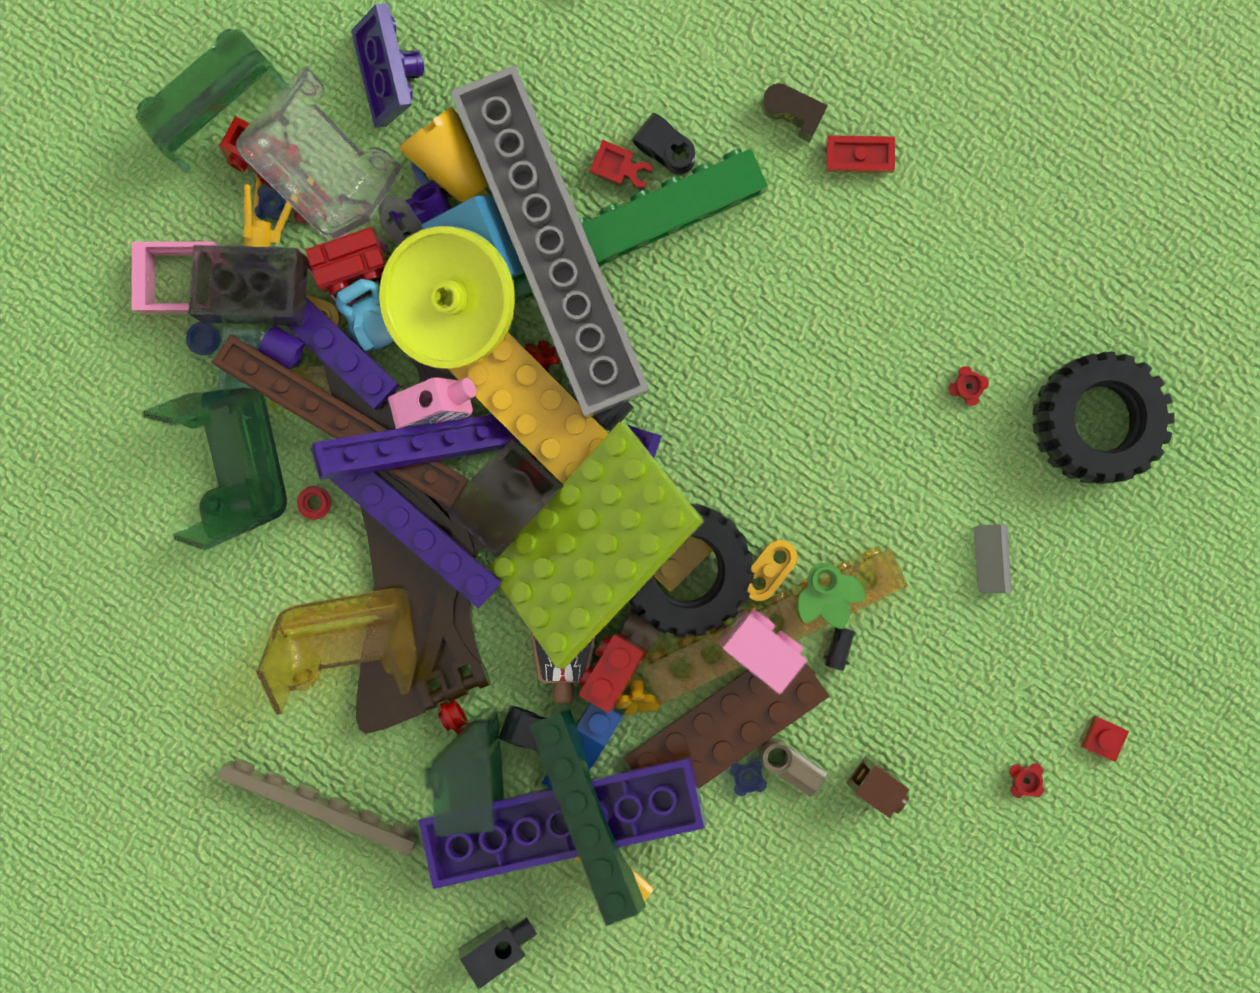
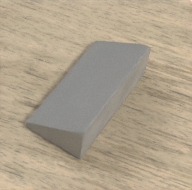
M1006 524L975 526L974 537L978 591L981 593H1011L1008 528Z

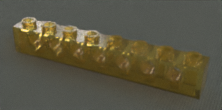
M876 546L861 553L863 559L850 565L849 560L836 565L842 575L857 578L858 573L863 569H868L873 575L872 584L864 588L866 599L861 602L850 603V614L908 587L891 549L881 550L879 546ZM830 576L821 580L818 579L821 586L829 585L831 581ZM808 579L799 583L802 589L790 595L787 590L771 596L769 598L771 604L758 609L755 604L744 609L748 613L755 609L765 617L773 613L778 614L781 617L782 624L780 629L773 633L777 635L781 630L794 640H798L829 625L821 615L809 623H804L795 613V605L798 602L800 593L808 586ZM727 621L723 622L725 625L723 628L717 631L713 628L709 630L710 633L698 639L694 634L677 642L679 648L669 653H666L665 649H661L646 657L648 663L643 664V669L660 705L743 666L721 646V654L717 660L707 661L702 657V650L705 645L709 643L719 645L717 640L729 626ZM678 658H685L690 662V670L684 676H677L671 671L673 661Z

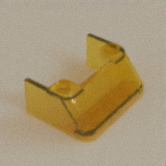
M391 588L294 605L283 610L276 618L256 671L275 714H283L290 691H303L311 688L318 680L322 669L382 660L384 670L394 675L401 695L408 694L417 661L410 603L405 591L400 588Z

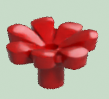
M539 340L538 346L530 343L525 345L524 349L548 373L550 365L560 364L561 359L556 347L549 348L548 341Z

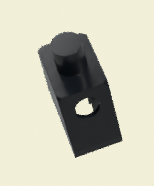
M527 917L511 928L505 920H502L459 947V958L479 990L525 956L521 945L538 934ZM500 942L508 943V946L503 950L495 948Z

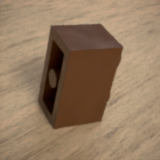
M867 756L864 757L847 781V785L856 795L888 818H891L894 812L899 814L909 800L907 794L910 789Z

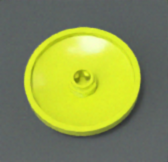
M443 226L421 230L405 239L394 250L385 265L381 277L379 300L383 321L389 334L407 355L431 367L457 368L482 360L501 343L513 318L515 292L508 266L490 242L470 230Z

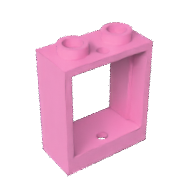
M132 242V311L141 315L222 314V305L227 304V288L225 285H222V272L227 270L226 252L222 251V247L215 242ZM155 256H209V303H155Z

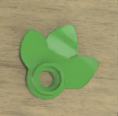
M819 563L810 570L808 586L799 595V615L804 623H809L821 615L830 625L838 629H844L850 617V603L865 600V591L860 581L855 577L842 575L840 570L833 564ZM823 573L829 574L831 578L830 584L827 586H821L818 581L819 576Z

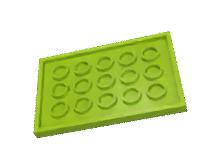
M619 422L492 562L488 570L502 581L500 584L501 589L555 667L565 669L704 520L628 425Z

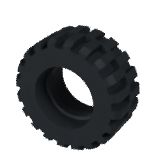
M1115 352L1093 353L1064 364L1061 369L1054 371L1048 377L1049 382L1040 388L1037 394L1041 397L1040 401L1034 404L1032 414L1037 415V423L1032 424L1033 433H1039L1041 442L1037 443L1041 453L1047 452L1050 456L1047 460L1053 468H1061L1063 470L1062 474L1070 479L1077 478L1080 479V482L1088 484L1123 482L1133 479L1136 474L1145 473L1151 468L1150 463L1152 461H1159L1165 453L1161 447L1163 444L1170 443L1173 434L1167 431V426L1175 423V413H1168L1167 404L1173 403L1170 393L1163 394L1160 387L1164 386L1165 382L1160 375L1152 377L1149 374L1152 367L1145 362L1137 364L1135 363L1134 356L1128 354L1118 356ZM1094 387H1106L1117 393L1126 404L1129 412L1128 433L1123 442L1112 450L1100 451L1093 449L1083 441L1076 429L1074 419L1076 404L1085 391Z
M697 503L691 505L704 522L689 537L704 541L710 546L716 556L718 573L712 587L700 598L692 601H678L668 597L659 589L653 575L629 600L631 607L645 623H649L656 630L664 634L666 632L672 633L675 637L686 638V635L689 634L699 637L706 635V631L713 628L715 631L725 626L723 622L730 617L734 619L740 613L738 608L742 602H747L750 595L748 587L754 581V572L751 571V564L754 563L753 555L747 547L748 541L744 534L738 530L734 522L720 512Z

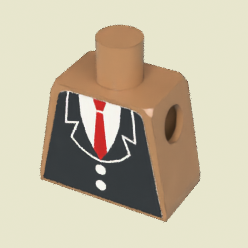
M531 632L538 681L541 683H553V702H573L574 683H579L586 669L591 665L596 636L565 669L555 667Z

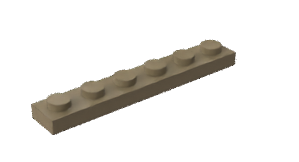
M235 759V762L231 760L221 768L218 776L221 780L404 854L410 855L418 839L417 835L412 834L413 829L404 824L394 822L392 826L380 821L381 816L372 811L362 810L360 813L348 808L350 804L340 798L330 797V800L318 796V791L310 786L299 784L296 787L286 783V777L278 773L268 771L267 774L256 771L254 770L255 765L246 760Z

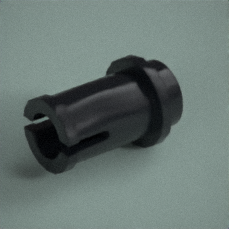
M834 627L828 654L823 656L826 659L825 666L844 671L845 666L850 665L847 659L854 635L856 634L855 631Z

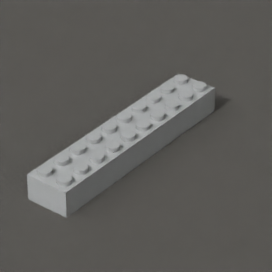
M510 66L450 91L585 419L649 393L650 389L516 66Z

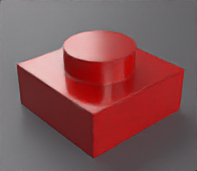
M1094 716L1081 747L1116 762L1129 731Z

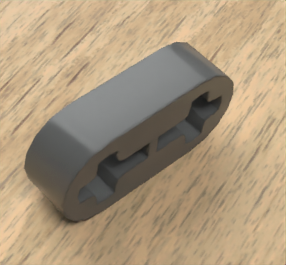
M391 196L385 198L378 207L380 222L397 247L407 239L405 232L409 231L413 235L423 230L421 221L403 198ZM394 210L396 213H400L402 221L398 222L393 215H389V212Z

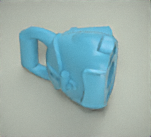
M360 279L337 292L335 303L338 310L348 320V334L351 339L367 352L380 349L394 340L389 334L381 314L380 287L371 280ZM371 290L372 294L362 297L352 306L346 305V303Z

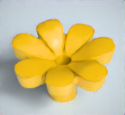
M633 680L630 682V693L622 695L615 708L625 709L626 715H635L637 709L640 712L656 711L660 708V704L656 696L644 693V682L642 680Z

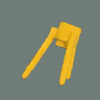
M256 175L253 215L251 186L249 184L244 185V229L242 237L245 238L243 245L271 250L272 242H280L281 231L296 201L300 187L298 185L294 186L274 230H272L271 222L260 220L263 182Z

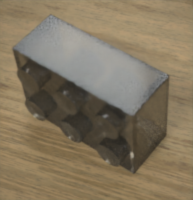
M194 245L188 314L202 323L304 326L308 258L298 248Z

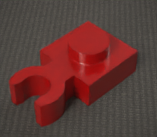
M602 140L590 168V174L618 186H621L624 178H627L636 189L645 190L647 183L638 180L636 175L640 171L652 174L653 166L647 162L632 163L634 152Z

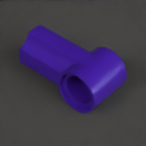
M429 182L420 186L412 194V198L405 200L422 224L452 209L436 182ZM394 210L389 212V215H393L398 222L402 221L400 213H396Z
M273 325L264 335L258 351L287 369H291L293 366L299 367L305 358L302 354L305 343L278 326Z

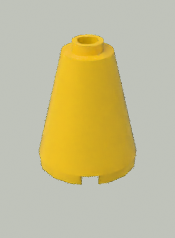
M453 107L441 113L431 123L421 128L399 146L405 157L458 202L463 203L474 196L488 195L484 188L489 184L460 117Z

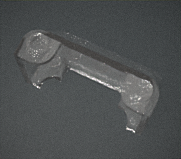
M306 66L293 75L242 132L236 141V147L240 155L316 231L323 236L337 238L373 219L380 203L384 200L402 166L384 149L373 147L361 152L316 105L324 95V86L319 78Z

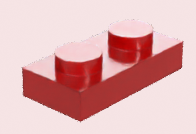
M828 135L826 138V172L893 173L895 171V136Z

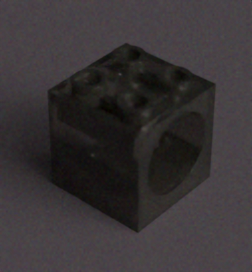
M511 440L471 479L447 512L499 558L518 538L520 532L555 497L563 485L514 440Z

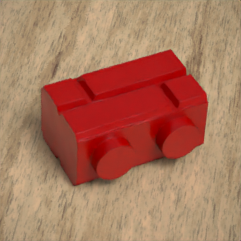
M372 227L305 249L318 288L324 293L329 291L330 295H337V292L360 279L373 282L380 280L382 277L381 273L384 271L387 263L377 233Z

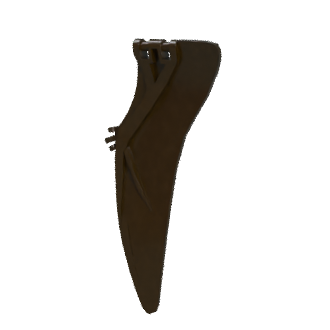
M322 360L331 396L385 429H396L389 400L378 410L373 409ZM387 470L376 471L473 557L476 558L479 551L493 542L490 537L482 541L479 540L492 525L486 520L475 530L474 526L480 517L475 513L467 521L459 498L453 508L449 509ZM360 506L368 536L374 579L370 618L362 652L356 701L358 728L367 734L385 730L426 713V711L437 708V703L444 700L451 702L468 695L469 690L478 686L482 689L491 685L476 643L471 618V602ZM470 665L473 674L464 677L461 668ZM439 678L441 687L433 690L430 681Z

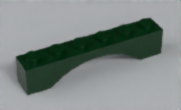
M570 709L529 724L605 926L638 915L646 907L634 873L623 857L602 812L589 773L583 742Z

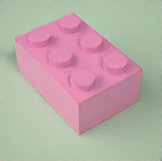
M741 609L740 613L725 629L717 642L726 652L781 694L806 663L807 659L800 654L804 648L781 630L777 635L774 634L772 630L776 625L760 612L752 609L748 613Z

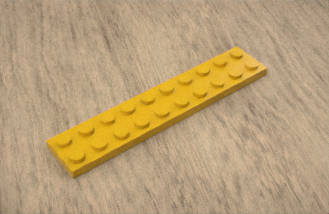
M508 331L496 349L482 360L463 367L447 368L459 381L464 378L472 380L476 387L475 397L562 484L566 482L608 435L593 417L585 419L579 403ZM689 537L655 572L654 577L671 593L713 550L704 541Z

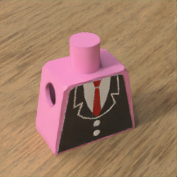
M435 377L389 396L388 400L396 429L467 418L473 412L470 399L476 396V387L469 378L459 381Z

